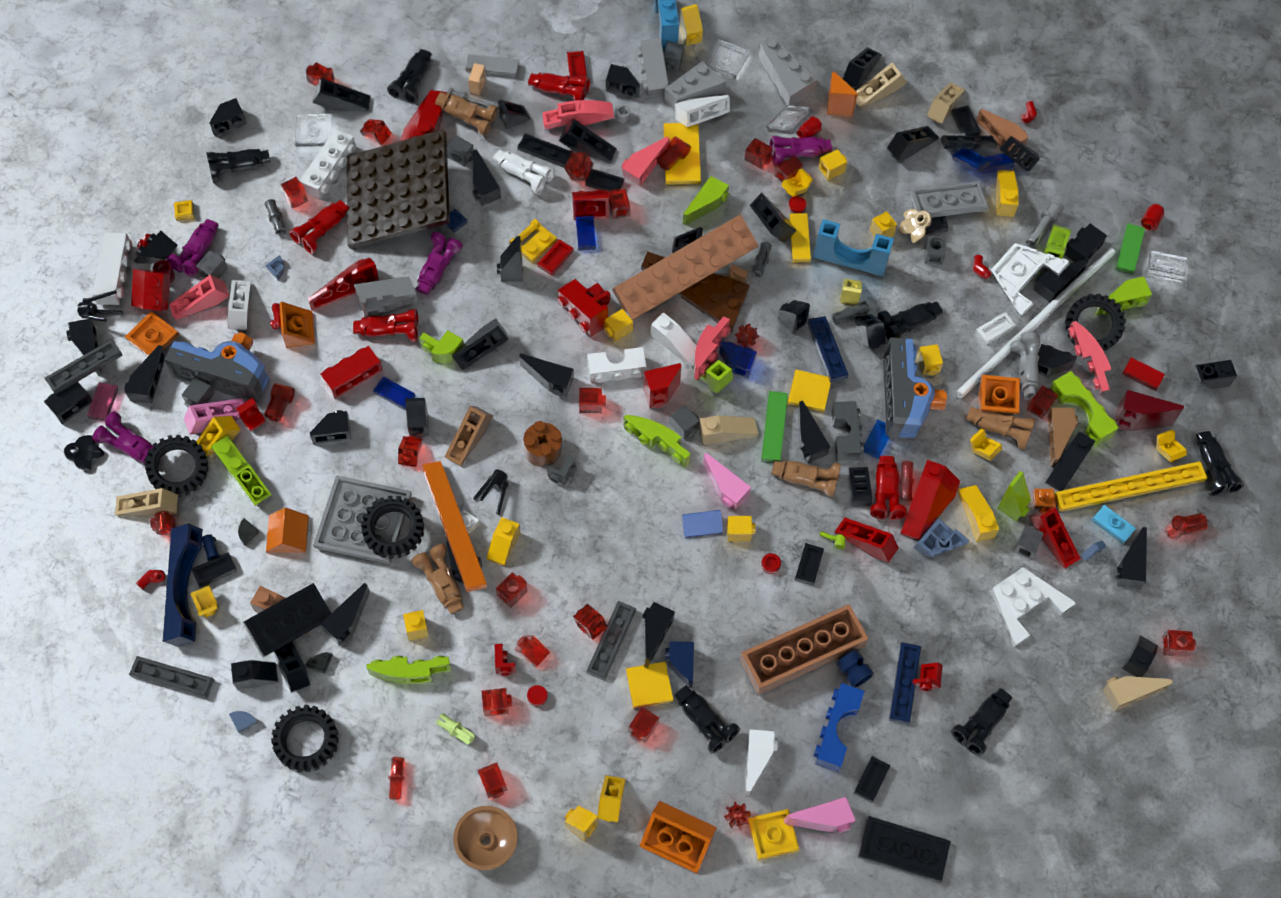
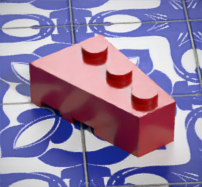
M574 279L557 290V302L562 308H566L572 320L578 322L581 331L587 333L591 338L604 329V320L608 318V307L598 304V298L596 296L590 297L588 289Z

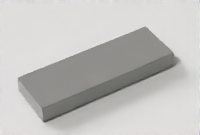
M468 54L465 67L467 72H471L474 63L485 65L486 74L517 77L519 60Z

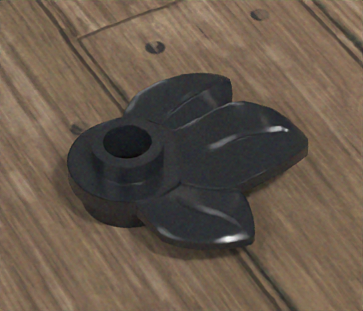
M85 435L79 437L75 443L66 445L64 456L68 460L73 461L77 468L91 470V461L103 457L104 451L94 444L95 441L92 439V435Z

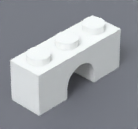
M643 347L624 349V360L618 364L611 363L607 359L606 352L587 354L591 383H602L607 380L619 381L630 377L640 378L644 376V371H646Z

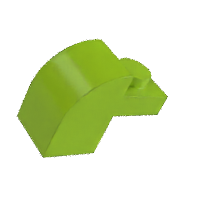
M1053 225L1044 254H1051L1062 259L1071 229Z
M448 330L439 341L424 332L419 338L421 348L425 352L431 353L432 361L439 364L453 361L452 354L464 344L463 338Z
M718 360L714 364L712 363L705 371L706 374L699 378L708 385L710 391L718 393L733 380V373L731 368Z

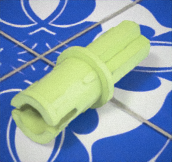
M444 713L439 717L445 723L437 719L436 725L448 731L451 737L455 736L467 745L474 741L475 734L463 727L461 722L454 721Z

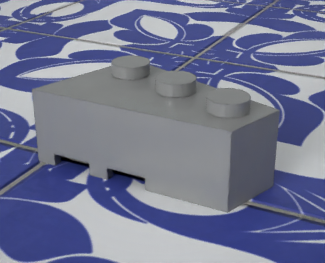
M661 38L642 40L639 47H637V56L640 61V73L643 74L644 79L642 80L643 90H646L647 96L664 94L665 88L669 85Z
M409 276L354 284L357 299L365 319L369 316H383L418 303L417 295Z

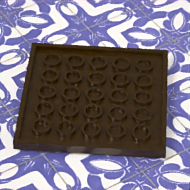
M444 129L347 156V205L349 207L347 210V245L350 249L450 223L447 134Z

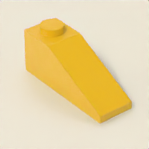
M997 169L996 215L1014 217L1019 205L1015 172Z
M977 485L958 489L957 491L975 541L980 542L995 538L999 531L998 524L992 509Z

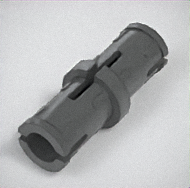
M274 199L267 200L264 206L269 214L268 219L274 227L275 234L282 235L287 231L282 220L283 215L279 212Z
M761 242L759 252L754 259V268L751 272L754 277L761 278L763 276L772 248L769 242Z
M866 301L853 306L849 305L844 310L831 314L835 325H838L849 319L854 320L855 317L869 312V306Z

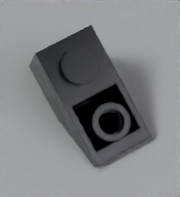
M610 64L606 77V91L639 98L640 84L627 67Z
M237 98L219 104L209 122L214 136L247 124Z
M160 230L157 235L153 233L147 239L149 244L146 247L142 245L135 252L137 257L134 262L156 263L160 260H166L178 244Z
M1041 344L1038 352L1040 357L1038 372L1050 377L1072 369L1077 356L1072 355L1070 352L1055 349L1050 345Z
M1232 360L1194 366L1200 383L1211 389L1229 387L1237 377Z

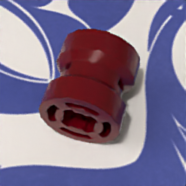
M160 260L153 265V271L171 273L170 284L175 280L174 271L168 261Z

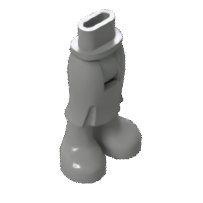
M1024 332L1021 334V340L1013 341L1010 344L1011 351L1021 356L1019 360L1020 387L1026 400L1036 395V389L1039 384L1038 361L1040 357L1038 352L1040 336L1036 332Z

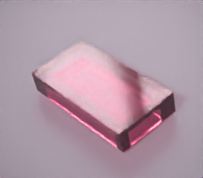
M98 383L87 414L89 419L106 420L111 412L119 389L117 385Z

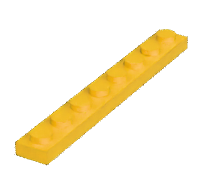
M1199 461L1055 492L1054 496L1059 511L1064 512L1204 482L1207 476Z

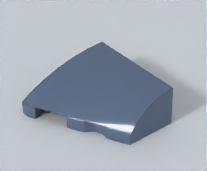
M938 518L913 548L928 557H934L966 545L970 540L957 529L953 531Z

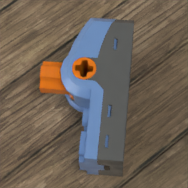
M241 332L235 333L231 341L222 342L217 345L212 352L203 347L196 348L186 342L174 341L164 359L172 377L191 383L195 377L209 384L214 391L247 401L253 398L256 403L260 401L270 380L265 372V365L250 352L254 343L253 339Z
M891 337L882 355L885 434L888 437L915 438L929 410H944L946 407L947 392L934 389L930 381L915 375L917 363H914L916 359V346L913 344V339Z

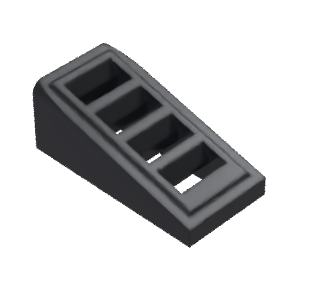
M1010 136L1000 147V151L1028 172L1040 160L1038 153L1013 136ZM1014 143L1015 146L1009 151V147Z
M868 467L849 468L852 506H871L872 490Z

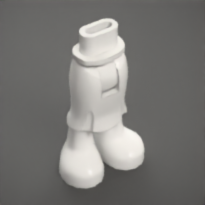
M499 150L493 157V161L497 162L498 166L502 167L505 171L520 177L522 180L529 181L531 183V190L536 195H540L544 190L545 182L550 183L555 176V168L536 164L534 161H529L516 153H510V151L504 152Z

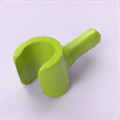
M823 531L820 532V536L835 541V548H845L846 539L843 535L834 536Z

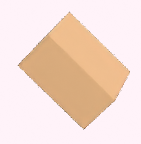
M474 63L468 79L470 94L480 96L486 81L485 65Z

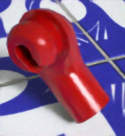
M1033 101L1025 104L1027 112L1021 115L1022 122L1031 123L1037 117Z
M975 255L973 272L981 278L988 279L991 277V271L983 265V256Z
M274 303L271 306L274 320L270 321V325L274 330L281 328L279 303Z
M148 570L136 582V585L143 590L149 583L163 582L166 574L162 570Z

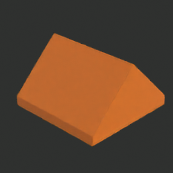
M835 71L831 74L827 114L852 116L858 93Z
M281 301L279 303L281 331L286 348L315 344L312 311Z
M982 375L977 400L980 410L1019 414L1020 378Z
M286 507L269 515L266 553H306L309 516Z

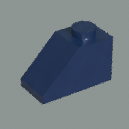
M670 641L669 648H665V660H669L668 667L688 687H692L694 642Z

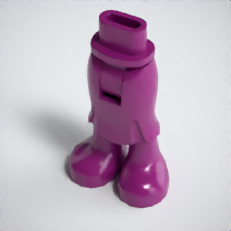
M773 135L769 138V148L773 152L772 161L774 167L780 166L783 160L788 157H816L824 155L825 152H832L831 140H823L822 137L783 138Z
M206 219L204 223H200L199 227L191 234L186 245L182 247V252L179 255L170 254L166 261L177 272L181 273L183 271L187 276H196L198 273L196 265L202 260L204 253L212 244L219 224L209 219Z
M438 232L431 234L430 241L433 249L431 254H428V259L419 273L418 285L415 289L417 292L429 295L430 291L435 289L446 267L450 264V260L463 248V244L459 240L449 238L447 241L445 236ZM446 247V250H445L443 256L440 255V254L442 253V251L444 250V248Z
M116 411L111 412L105 420L106 427L99 426L94 431L92 439L97 443H108L114 446L115 449L125 452L134 460L146 464L145 458L149 455L148 450L153 449V445L145 438L135 434L132 429L126 428L122 424L119 413ZM109 430L119 434V437L114 436Z

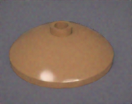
M479 806L465 813L458 821L453 835L454 848L460 860L470 868L480 871L494 870L508 862L513 856L518 842L514 821L505 811L494 806ZM485 838L491 840L487 845L483 844Z

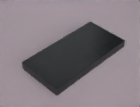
M312 583L242 623L262 658L320 626V623L331 612L317 587Z
M868 816L858 858L941 883L951 841Z

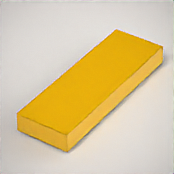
M807 213L789 214V221L796 229L790 237L792 263H809L811 255Z

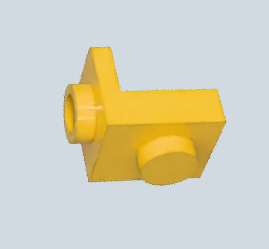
M799 169L795 177L784 180L781 186L789 195L794 197L806 193L813 178L803 169Z
M982 428L970 439L973 453L989 461L1003 449L1002 444L988 438L985 430Z
M1173 429L1157 435L1156 450L1169 462L1187 455V449L1175 440V431Z
M210 585L190 593L199 616L204 615L207 618L216 614L215 610L219 608V605Z

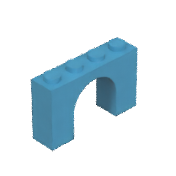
M653 0L655 12H659V38H661L662 49L665 52L668 41L678 43L679 21L676 0Z
M822 220L813 258L884 276L894 238L876 234L872 247L864 250L853 249L844 245L839 240V223Z

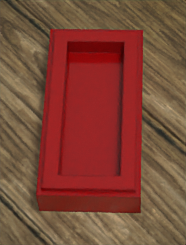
M584 51L567 52L569 77H587Z
M559 239L537 263V267L553 276L574 252V248Z
M1132 357L1122 373L1154 391L1158 389L1165 376L1164 373Z

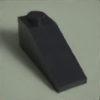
M867 47L849 61L843 80L852 87H858L867 78L882 54Z
M321 78L314 89L312 103L328 109L368 111L371 95Z
M574 119L564 128L558 140L573 151L607 163L611 162L617 149Z
M929 126L901 131L895 134L887 146V150L891 153L892 157L900 160L912 156L937 141L939 137Z
M475 149L473 150L474 191H472L474 199L476 201L479 200L480 204L484 206L500 199L501 192L499 185L478 150Z
M762 192L749 205L768 231L783 243L796 231L791 222Z
M520 236L515 237L500 256V263H497V274L501 275V281H523Z
M1084 259L1070 263L1059 276L1050 269L1044 274L1040 273L1035 279L1036 284L1033 290L1051 303L1085 271L1089 261Z
M91 318L68 323L69 330L66 331L68 341H72L82 356L98 347L96 327ZM101 369L95 371L98 376L102 375Z
M495 318L480 328L452 354V357L463 371L508 341L507 332Z
M158 345L130 375L129 381L124 387V392L130 401L153 403L166 357L163 346Z
M520 353V366L554 395H568L574 380L573 368Z
M803 400L800 401L798 406V450L800 456L803 459L805 458L809 464L828 455L830 445Z
M1079 431L1045 483L1058 491H1063L1096 441Z
M1143 527L1122 561L1115 568L1114 578L1117 579V586L1141 589L1146 583L1147 527Z
M366 583L361 585L320 623L323 631L339 646L347 643L356 630L370 594Z
M653 602L650 608L647 607L642 616L645 619L643 625L644 668L648 669L675 616V611L656 602Z
M293 642L273 652L291 693L310 686L306 667Z

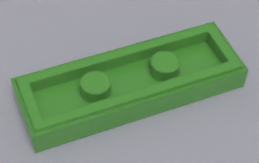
M1127 223L1115 270L1134 274L1145 231L1144 227Z

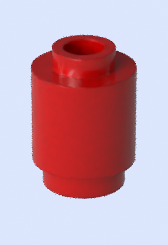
M811 116L798 125L795 129L798 138L812 137L821 131L822 123L818 118Z
M1159 204L1149 206L1141 220V225L1148 231L1156 230L1164 217V208Z

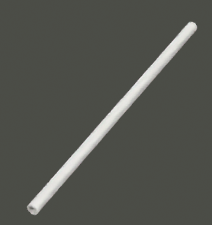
M1109 247L965 382L955 392L956 395L962 399L981 381L982 375H988L1012 352L1011 342L1021 340L1022 333L1033 332L1115 255V250Z

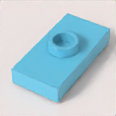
M1103 505L1091 520L1122 544L1126 542L1136 529L1106 505Z

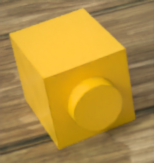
M837 149L820 158L818 169L828 181L846 171L847 159Z
M886 211L872 218L869 231L874 237L876 234L893 237L897 223Z
M623 309L604 320V332L615 342L633 331V321Z
M938 344L919 347L917 359L922 375H936L940 373L943 361Z
M728 516L727 542L751 541L752 534H755L756 531L755 523H752L751 516Z
M423 610L403 614L409 641L429 637Z

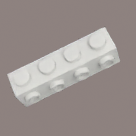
M337 129L332 132L300 179L299 183L302 192L321 199L329 191L331 183L337 179L341 168L345 167L347 156L353 154L356 150L354 136Z
M104 232L92 295L94 297L114 290L117 293L95 300L97 304L120 305V300L124 296L123 284L127 280L126 267L130 264L129 251H132L133 247L132 240L129 239L127 233Z

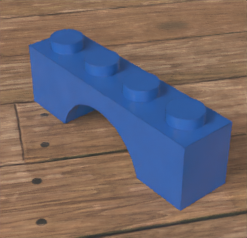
M841 683L839 689L835 688L831 699L835 703L833 708H828L825 718L829 720L827 727H822L819 737L823 738L821 746H816L813 755L817 758L816 765L836 772L840 771L847 747L839 740L836 727L843 718L857 715L865 692L864 690Z

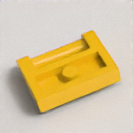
M533 219L530 225L518 235L521 237L522 242L534 230L538 232L526 244L521 245L522 256L532 264L557 242V237L544 228L536 219Z

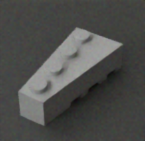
M774 36L760 43L758 57L767 73L772 77L771 80L774 85L776 84L779 94L785 100V105L788 109L815 92L817 79Z

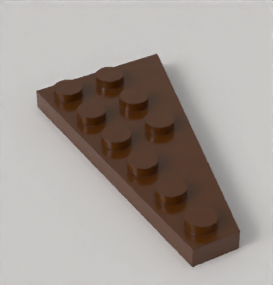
M647 251L641 265V270L647 269L666 257ZM713 273L680 292L679 295L702 313H707L717 323L723 316L729 318V327L732 333L750 285Z

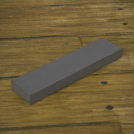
M111 339L44 379L56 395L123 355Z
M620 601L617 602L587 668V674L604 681L606 680L635 615V607Z
M139 656L136 657L129 673L130 677L207 699L214 679Z

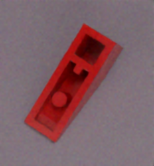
M1043 507L1029 516L1033 526L1044 533L1042 537L1043 542L1063 568H1067L1081 559L1056 507Z
M846 517L834 531L836 535H843L847 542L868 555L887 563L890 562L899 549L893 534Z

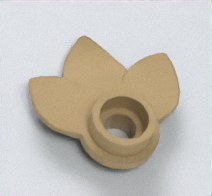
M909 209L903 213L905 220L901 222L898 232L910 234L912 243H916L924 237L926 228L930 226L932 219L927 211L919 212L916 209Z

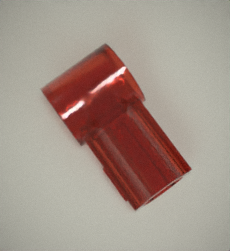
M675 136L670 141L668 148L657 159V163L663 170H670L680 158L684 159L689 154L691 146Z
M275 383L271 389V399L264 413L265 417L274 422L281 421L287 405L293 401L295 388Z
M1202 513L1185 517L1177 515L1165 527V533L1171 539H1179L1182 535L1205 531L1208 528V521Z

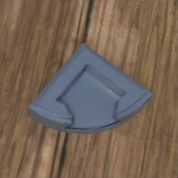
M280 255L265 265L266 269L276 280L281 278L284 273V263Z
M1103 541L1096 542L1081 556L1085 561L1089 560L1097 552L1100 553L1104 550L1106 544Z
M235 711L229 713L238 733L258 723L247 712Z

